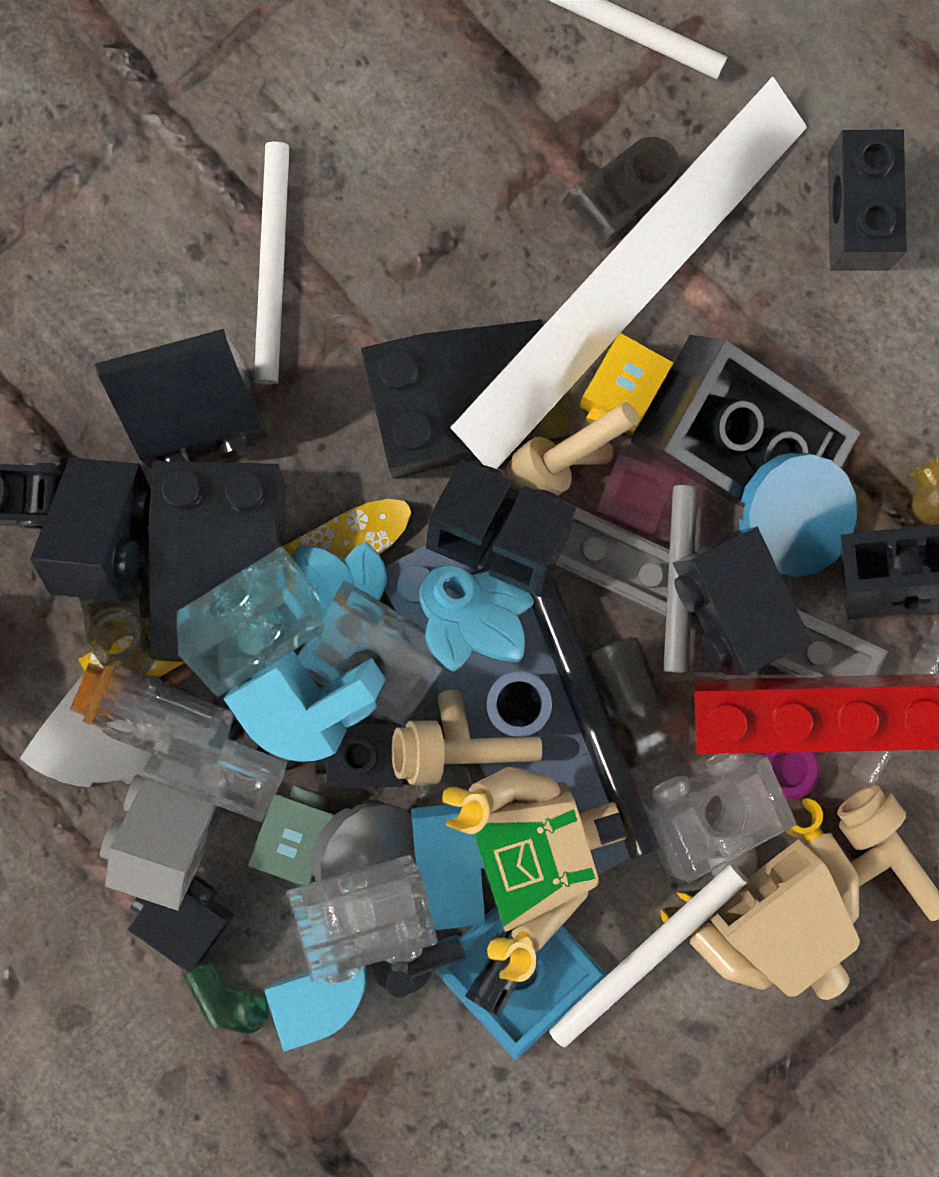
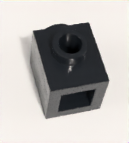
M354 724L345 727L347 731L336 753L329 757L315 760L316 774H327V788L404 787L405 779L397 778L394 773L392 739L395 729L397 727H405V724Z
M195 874L178 911L136 897L130 909L138 915L127 930L190 974L200 966L235 914L215 901L213 898L218 893L217 890Z

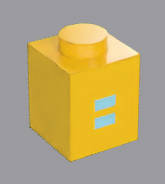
M619 332L582 396L580 408L588 412L586 421L591 424L620 404L627 402L633 406L639 418L638 424L624 432L632 437L667 377L673 362Z

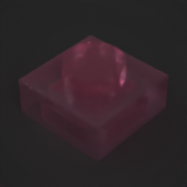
M619 453L595 513L652 536L677 476Z

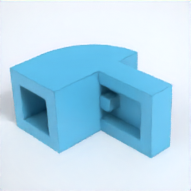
M290 647L239 677L224 700L248 735L264 750L287 760L315 761L335 754L347 731L345 727L356 724L375 710L377 707L375 700L385 681V677L371 658L323 687L318 688Z
M319 901L300 906L294 912L311 969L274 980L264 990L283 1052L324 1039L341 1029L358 1008L368 981L369 966L366 950L342 958L339 949L348 946L343 923L330 912H327V909Z

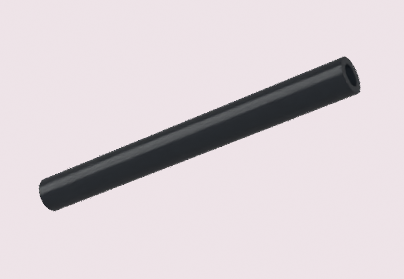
M551 573L540 597L530 593L534 600L532 608L608 803L615 802L626 834V839L623 841L632 860L660 849V845Z

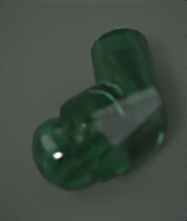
M211 961L197 967L190 974L187 973L182 976L210 1026L241 1034H251L258 1031L267 1022L270 1008L265 998L259 994L225 988Z

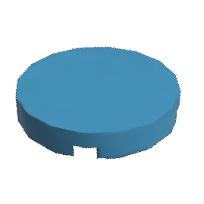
M809 453L778 455L762 465L746 485L741 500L742 503H745L743 519L739 518V529L758 526L779 573L793 577L816 574L834 563L841 555V534L853 533L857 521L856 494L848 475L832 460Z

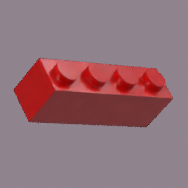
M939 674L695 679L696 754L939 750Z

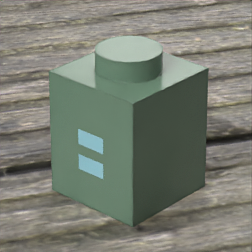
M293 785L290 794L284 792L274 793L248 866L305 887L310 886L315 880V877L311 876L310 858L317 837L330 819L338 813L325 807L328 796L297 785Z

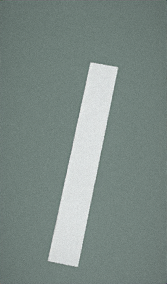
M774 77L761 88L450 427L483 465L497 469L614 341L619 332L621 333L807 128Z

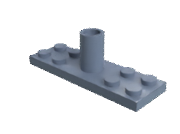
M494 536L477 570L428 550L426 545L386 566L388 582L385 592L440 693L447 690H458L462 693L470 738L537 736L541 739L542 757L539 762L479 763L485 776L488 777L506 767H514L550 776L555 782L567 783L579 813L608 804L532 606L517 616L521 622L525 638L524 654L517 663L497 660L472 650L466 662L458 670L452 672L437 660L426 643L425 632L429 619L423 612L419 598V590L424 578L431 570L440 566H456L466 570L471 575L488 572L497 555L496 552L492 551L496 537ZM443 588L449 597L461 599L456 592ZM520 684L530 688V697L538 703V712L529 724L522 720L506 723L500 717L497 711V703L505 699L508 686ZM648 816V818H649V820H650V823H651V825H652V828H653V830H654V833H655V835H656V838H657V840H658V842H659V841H661L662 839H661V837L659 836V834H658L656 828L654 827V825H653V823H652L650 817ZM623 840L590 850L597 875L630 858Z

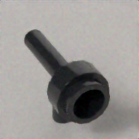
M404 927L392 929L381 936L374 947L371 965L373 975L378 984L385 988L393 997L402 998L424 987L430 979L433 970L466 959V955L458 934L430 944L427 938L417 930Z

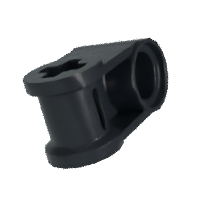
M36 462L21 463L19 465L0 464V525L41 530L66 465Z

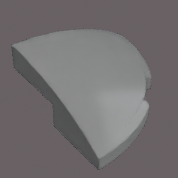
M92 663L51 713L20 759L47 777L75 786L93 787L95 783L124 781L126 784H131L136 775L146 777L157 754L177 761L191 749L194 743L177 729L150 723L136 726L131 722L112 718L110 714L116 700L120 697L112 687L115 679L98 664Z

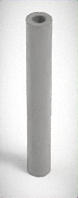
M690 485L673 486L664 672L689 673L692 612L683 605L677 594L674 580L679 576L672 562L695 552L698 487Z

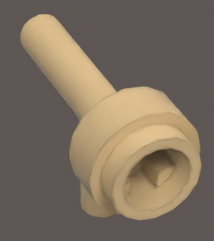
M624 402L558 445L540 436L531 439L515 450L512 460L507 465L508 477L512 480L513 488L521 491L523 486H527L534 490H547L557 496L568 490L571 485L570 466L608 464L612 460L614 452L609 441L638 424L637 412L632 405Z
M447 690L438 695L445 739H443L439 723L435 720L408 721L405 727H397L395 729L392 739L394 773L399 779H407L411 785L438 784L446 764L539 762L542 757L541 739L537 736L470 738L463 696L458 690Z
M877 785L868 786L854 793L838 809L837 815L841 819L839 828L856 850H863L875 845V847L850 862L859 876V887L891 867L930 921L938 920L939 890L896 832L904 822L906 812L892 793L882 791Z

